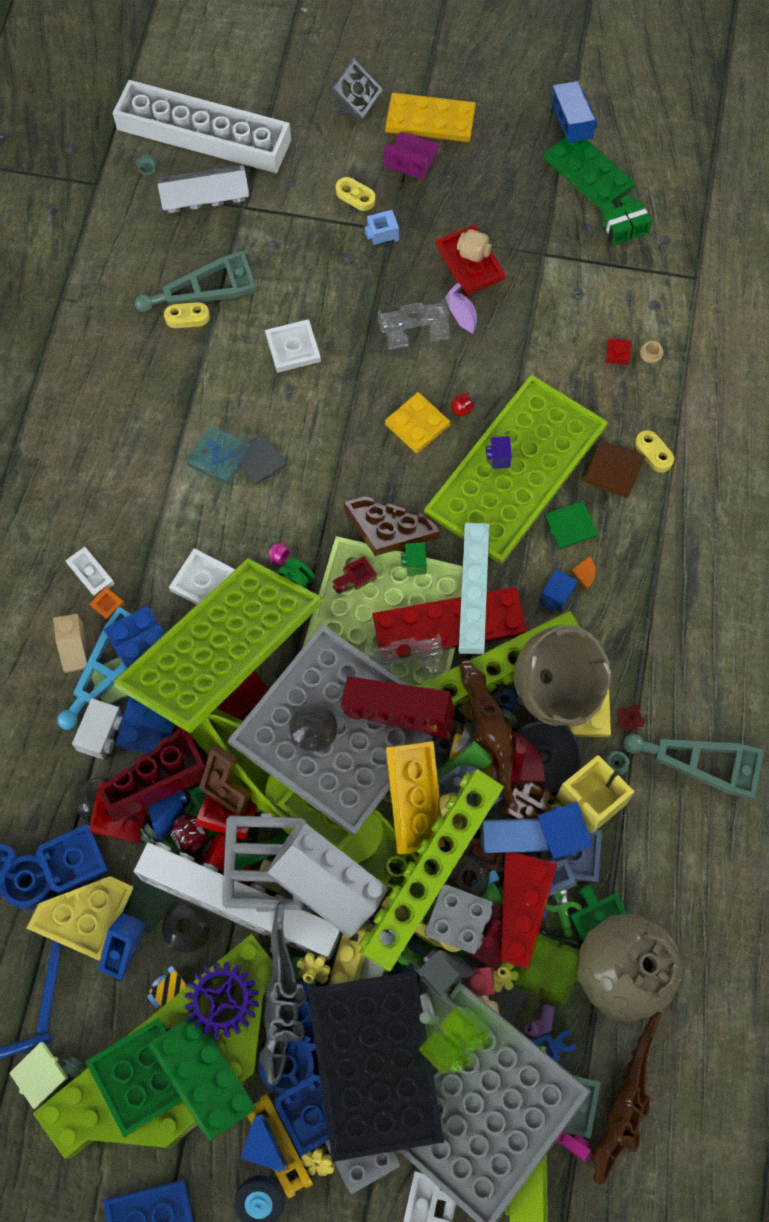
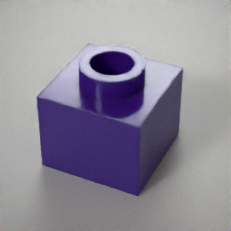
M510 436L491 437L490 446H486V459L491 460V469L511 467Z

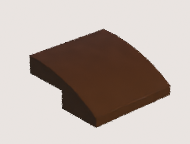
M601 440L584 482L628 498L645 456Z

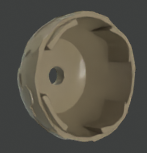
M558 625L544 629L527 641L516 660L514 684L517 695L523 701L526 709L544 723L553 726L569 725L572 727L585 724L588 719L600 710L610 687L611 672L608 656L604 653L599 642L593 637V634L581 627ZM542 670H545L547 673L545 683L540 680Z
M623 913L610 915L588 932L579 950L577 976L590 1002L604 1013L607 1018L618 1022L633 1023L643 1018L651 1017L671 1003L680 985L682 965L678 948L665 929L645 919L643 916ZM645 957L649 958L652 962V969L649 973L643 968Z

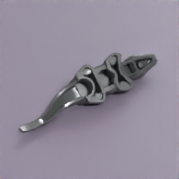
M279 902L276 906L271 933L272 946L270 951L273 955L271 960L273 970L266 987L264 1014L267 1040L260 1053V1062L264 1068L268 1085H277L286 1063L285 1050L288 1041H295L297 1043L302 1041L304 1037L302 1022L298 1021V1007L305 1003L306 995L303 985L295 982L291 959L284 939V902Z

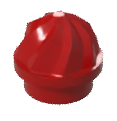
M465 392L461 395L457 394L451 403L453 413L458 416L472 413L471 410L475 407V404Z

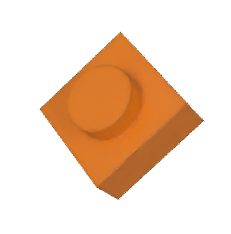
M105 587L89 605L108 622L117 608H123L125 603Z

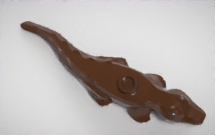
M469 660L461 661V681L470 697L467 703L462 705L461 713L468 721L472 720L476 731L473 735V740L482 748L490 747L493 751L499 767V782L504 786L502 793L510 809L516 812L519 807L511 789V773L514 759L512 725L505 720L499 706V700L491 696L487 691L485 674Z
M659 1011L650 1017L642 1036L638 1038V1045L632 1051L633 1058L627 1064L628 1071L623 1076V1083L617 1090L618 1094L613 1106L608 1110V1129L604 1133V1138L600 1140V1143L591 1153V1160L595 1165L593 1179L598 1185L605 1183L616 1163V1158L623 1148H628L631 1152H635L639 1147L641 1135L638 1130L641 1118H645L649 1114L650 1097L645 1094L648 1053L662 1015Z

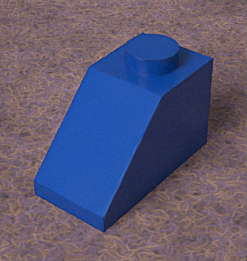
M185 789L149 806L152 824L159 841L163 840L170 833L173 827L172 823L185 815L184 803H188Z
M122 912L107 931L98 970L122 980L141 943L146 923Z

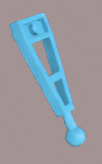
M118 607L104 628L131 614ZM104 628L73 692L77 699L69 710H64L58 715V724L65 730L76 726L78 722L77 715L85 703L89 704L91 698L98 700L114 685V680L126 670L122 663L114 671L99 663L109 641ZM94 671L105 676L106 678L90 694L85 692Z

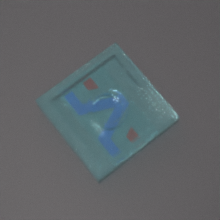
M210 425L188 459L187 465L223 483L229 484L251 445Z

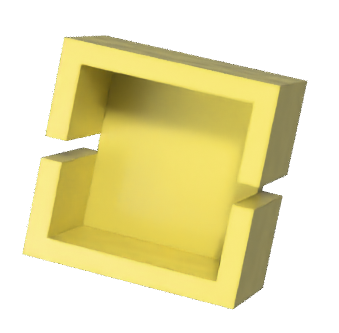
M599 755L565 781L556 795V798L564 806L578 802L586 828L591 834L627 805L635 792L619 775L614 778L609 788L605 786L613 775L614 770Z

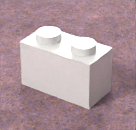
M91 698L72 742L74 748L79 752L105 760L107 753L110 754L114 748V736L117 731H120L124 714L121 709Z

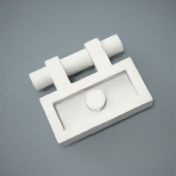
M414 1172L403 1222H453L456 1203L425 1174ZM437 1199L445 1201L442 1218L434 1217Z

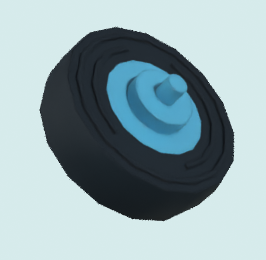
M256 1175L247 1178L239 1186L235 1194L234 1208L237 1217L242 1222H277L284 1210L285 1196L281 1186L274 1179L268 1176Z

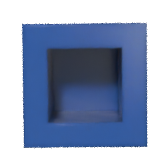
M556 569L542 592L540 602L551 611L557 610L562 613L574 593L578 581Z

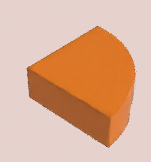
M590 556L571 570L572 576L585 590L590 588L595 577V565Z

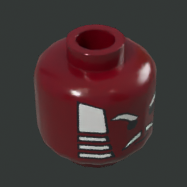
M185 814L172 823L173 827L170 834L180 852L190 851L191 854H196L205 848L204 843L209 838V834L206 828L195 825L197 816Z

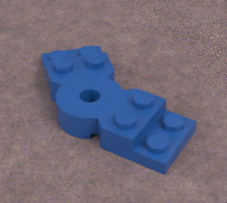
M148 606L104 628L107 638L125 669H128L165 635ZM129 696L115 745L116 747L147 755L158 746L161 740L172 735L175 724Z
M87 823L40 845L35 856L26 855L18 857L17 852L12 847L0 843V898L4 897L7 902L18 909L33 910L36 909L37 904L49 900L53 893L58 895L65 894L86 886V882L109 872L94 834L88 832L89 824ZM31 876V885L27 888H22V881L26 877Z
M295 980L297 984L303 985L306 1001L302 1006L298 1007V1021L302 1022L304 1037L302 1041L297 1043L295 1041H288L285 1050L286 1058H290L293 1061L294 1068L289 1074L282 1070L277 1085L267 1084L265 1071L260 1061L259 1072L264 1084L272 1091L279 1093L275 1107L301 1157L329 1140L320 1074L316 1073L317 1060L314 1053L316 1045L308 996V988L318 986Z

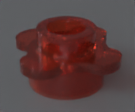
M632 704L629 708H619L616 714L620 718L621 728L624 731L644 726L645 719L641 717L639 705Z

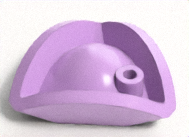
M457 283L448 292L445 299L459 326L473 334L477 323L476 310L472 302L466 296L459 293L462 285Z

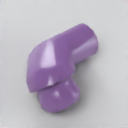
M542 1005L540 1019L527 1023L524 1026V1034L528 1039L534 1040L551 1032L555 1007Z

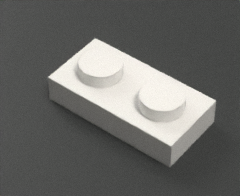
M83 547L66 560L67 565L94 598L105 587L109 589L114 585L111 577L86 547Z

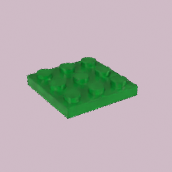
M159 1017L85 1061L123 1137L129 1136L183 1103L180 1095L148 1046L153 1040L168 1032Z

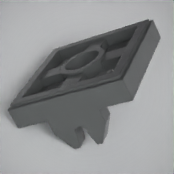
M353 58L348 62L328 91L335 97L333 106H340L342 108L340 113H350L357 121H360L383 89ZM343 81L349 86L350 93L347 97L343 94ZM354 83L361 87V95H357L353 91ZM365 88H368V95L365 93ZM355 98H361L365 104L356 106L352 102Z

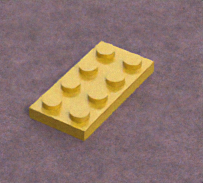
M392 92L385 131L387 133L399 134L404 132L420 137L470 142L476 102Z
M434 741L386 747L397 854L417 852L423 840H429L434 831L431 830L433 823L439 816L442 817L439 804L440 797ZM444 837L439 839V847L445 846Z

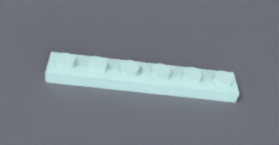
M465 523L459 653L484 654L489 524Z

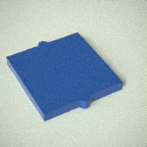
M578 802L563 807L555 806L554 810L537 815L552 860L568 854L575 855L576 851L593 846Z

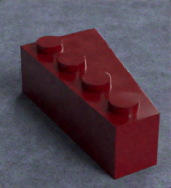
M347 676L340 704L344 714L351 719H365L448 740L455 713L450 691Z
M178 727L177 732L169 738L165 737L161 740L156 748L147 755L144 753L137 759L138 762L129 769L125 768L100 787L98 792L114 823L201 782L205 765L189 732Z

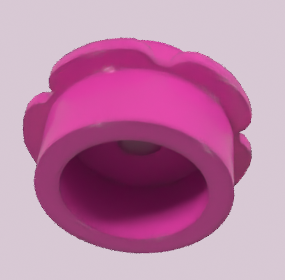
M285 543L274 544L271 547L269 556L272 564L283 565L288 559L290 549L286 547Z

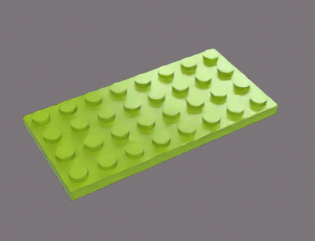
M531 374L426 506L424 514L463 540L465 523L489 524L488 556L502 565L606 429L608 422ZM510 436L511 467L491 469V460L486 459V446H490L491 437Z
M247 558L114 680L115 687L191 733L323 604L322 597Z

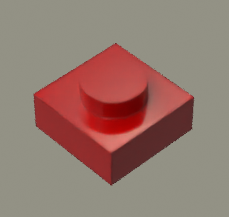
M608 338L606 363L629 365L631 340Z

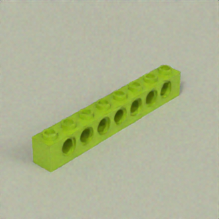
M571 611L470 660L476 668L485 674L487 691L491 693L496 689V685L502 682L506 685L514 681L515 665L508 661V657L512 656L517 659L527 641L537 633L558 625L580 627ZM460 665L417 686L436 690L451 689L455 695L451 697L453 706L458 704L462 706L470 699L469 693L464 689L461 681ZM493 667L497 671V675H490L486 668Z
M479 769L471 771V773L466 772L459 782L461 789L458 794H453L445 805V808L448 810L443 818L439 816L431 827V830L434 831L429 840L424 839L417 849V853H419L418 858L414 863L410 862L402 874L405 877L400 886L396 884L390 892L388 899L391 902L388 907L379 910L373 920L376 923L371 933L367 931L359 942L361 949L358 953L384 971L390 972L504 788V786ZM468 793L476 796L477 803L474 807L467 803L466 797ZM455 815L460 816L463 820L461 829L455 828L452 823ZM441 837L446 838L449 842V849L446 852L441 851L438 846V841ZM427 860H431L435 865V871L432 875L427 874L424 870V864ZM412 883H417L421 888V894L417 898L412 897L409 889ZM398 906H403L407 911V916L403 921H399L395 917V910ZM385 929L390 930L392 933V941L388 945L383 944L380 939L381 932Z

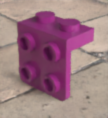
M401 132L398 134L394 145L387 144L384 149V167L424 180L438 152L439 145L436 142Z

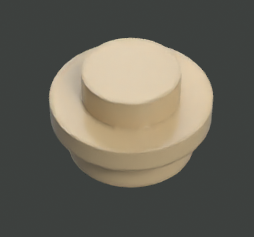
M648 341L641 347L640 356L647 363H656L663 356V348L656 341Z

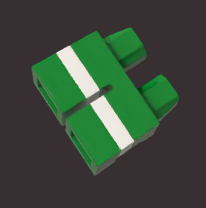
M628 195L620 200V207L615 208L612 202L602 205L601 214L603 220L601 226L606 229L611 246L629 241L630 238L632 240L649 234L653 220L641 200L635 202L633 197Z

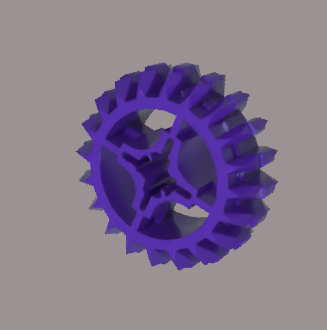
M216 962L213 966L214 972H211L208 966H205L203 969L206 976L202 977L199 973L194 975L199 981L197 985L189 982L188 986L195 991L194 993H185V998L193 1000V1002L185 1005V1009L195 1010L189 1014L188 1018L189 1020L196 1017L199 1018L195 1026L205 1025L204 1035L210 1034L211 1030L214 1029V1038L218 1039L221 1030H223L225 1037L230 1038L231 1028L234 1029L236 1034H240L241 1029L238 1024L242 1023L247 1028L250 1026L249 1022L245 1019L247 1015L251 1018L256 1017V1014L249 1009L250 1007H259V1002L251 1000V998L259 996V991L249 990L256 985V982L254 980L245 982L250 974L244 971L239 976L241 969L239 965H236L231 972L229 962H225L223 970H221L219 963ZM228 978L219 989L206 988L208 984L216 979ZM235 982H238L243 989V1005L233 1000L232 994ZM227 993L228 995L225 997L234 1006L222 1003L220 1007H217L216 1005L219 1003L211 994L216 997H223ZM202 995L210 999L212 1003L211 1014L208 1019L204 1016L201 1009ZM225 1011L238 1012L236 1017L227 1022H216Z

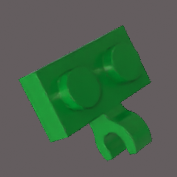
M588 885L578 891L587 907L569 917L582 941L586 938L589 931L610 915L627 914L617 893L597 901L592 888Z

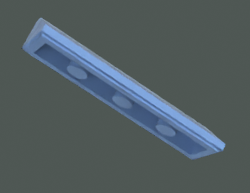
M538 819L483 820L480 845L485 853L549 851Z

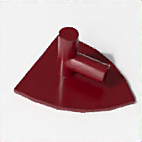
M514 730L512 732L514 759L511 782H545L542 760L538 752L524 736ZM494 755L492 779L499 782V767Z
M503 904L491 906L492 914L488 923H485L482 932V944L475 954L469 953L487 966L492 967L495 971L503 963L501 961Z

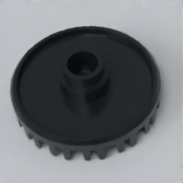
M539 719L529 721L521 725L516 731L535 747L538 754L544 752L548 755V760L542 762L545 782L534 783L539 786L544 785L550 789L552 794L558 793L562 784L580 769L582 757L578 740L571 730L564 725L553 726Z

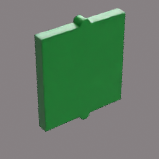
M583 501L544 515L550 528L549 534L553 535L559 550L598 537L592 522L593 516L589 515Z

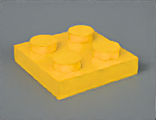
M417 392L385 420V425L418 454L450 426V420Z

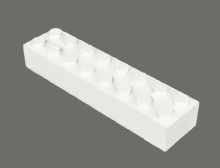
M128 80L113 111L117 130L273 173L278 172L291 142L290 123L132 80Z
M157 842L156 845L147 843L134 869V873L142 882L271 938L276 909H268V912H257V909L225 908L222 904L224 875L217 872L218 868L208 863H204L201 866L194 862L193 857L182 852L178 856L170 851V847ZM234 881L233 897L288 899L279 894L272 897L265 893L266 889L252 883L249 887L241 881ZM303 905L300 910H284L283 932L286 945L306 954L322 955L326 958L325 962L331 964L343 933L324 918L316 916L314 910Z

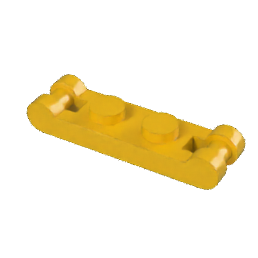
M268 1093L260 1097V1101L254 1103L257 1109L247 1117L252 1125L255 1116L265 1110L267 1111L269 1117L266 1119L289 1167L284 1172L276 1170L274 1172L285 1194L290 1199L296 1195V1191L303 1187L309 1188L313 1185V1182L301 1162ZM296 1169L299 1177L289 1181L286 1174Z

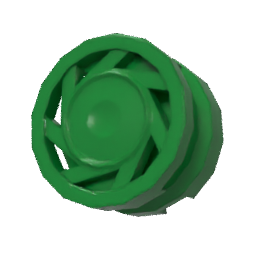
M289 557L285 561L286 565L280 567L277 574L307 589V584L313 582L315 575L304 563L294 557Z

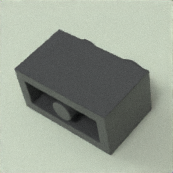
M444 949L437 952L435 950L431 951L423 959L425 964L419 969L440 995L452 993L458 983L465 985L475 974L474 970L457 952H450Z

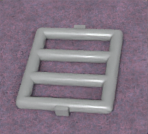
M272 814L229 816L227 818L222 904L225 908L257 909V912H268V909H276L279 902H284L285 910H300L303 907V902L294 895L293 899L233 897L234 881L276 882L265 874L266 871L235 870L236 854L277 855L283 844L236 843L237 827L298 828L306 823L304 818L272 817Z

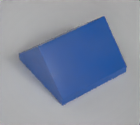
M260 1114L255 1116L241 1158L279 1172L288 1170L289 1167L266 1116Z

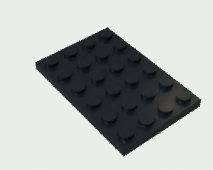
M416 971L308 988L332 1162L444 1143L425 1024L420 1021V1014L423 1011Z

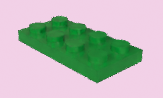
M564 137L544 152L543 158L600 210L604 203L612 202L614 204L635 187V182L588 140L568 143L567 138Z
M196 1017L182 1022L153 1040L148 1046L206 1139L210 1142L253 1113L257 1108L211 1036L203 1034L204 1025L200 1027L195 1026L199 1019Z

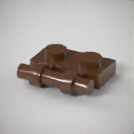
M514 782L517 784L518 789H511L519 809L516 812L511 810L504 799L500 810L501 813L511 819H538L537 815L552 811L546 805L547 803L550 805L554 804L556 796L550 793V789L544 785L539 786L534 782ZM529 792L534 795L535 800L528 796Z

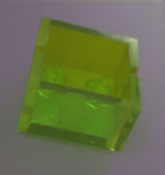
M539 933L530 968H520L514 986L535 996L539 989L542 988L544 989L541 995L542 999L563 1008L567 1003L577 977L579 951L565 944L558 948L556 947L558 941Z
M468 1006L455 1007L439 1025L444 1033L441 1035L435 1030L418 1050L442 1074H454L457 1071H463L471 1062L469 1058L472 1054L471 1052H474L476 1049L480 1051L488 1043L490 1038L487 1035L492 1029Z

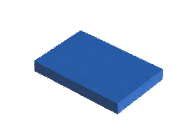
M186 1179L103 1200L106 1222H194Z

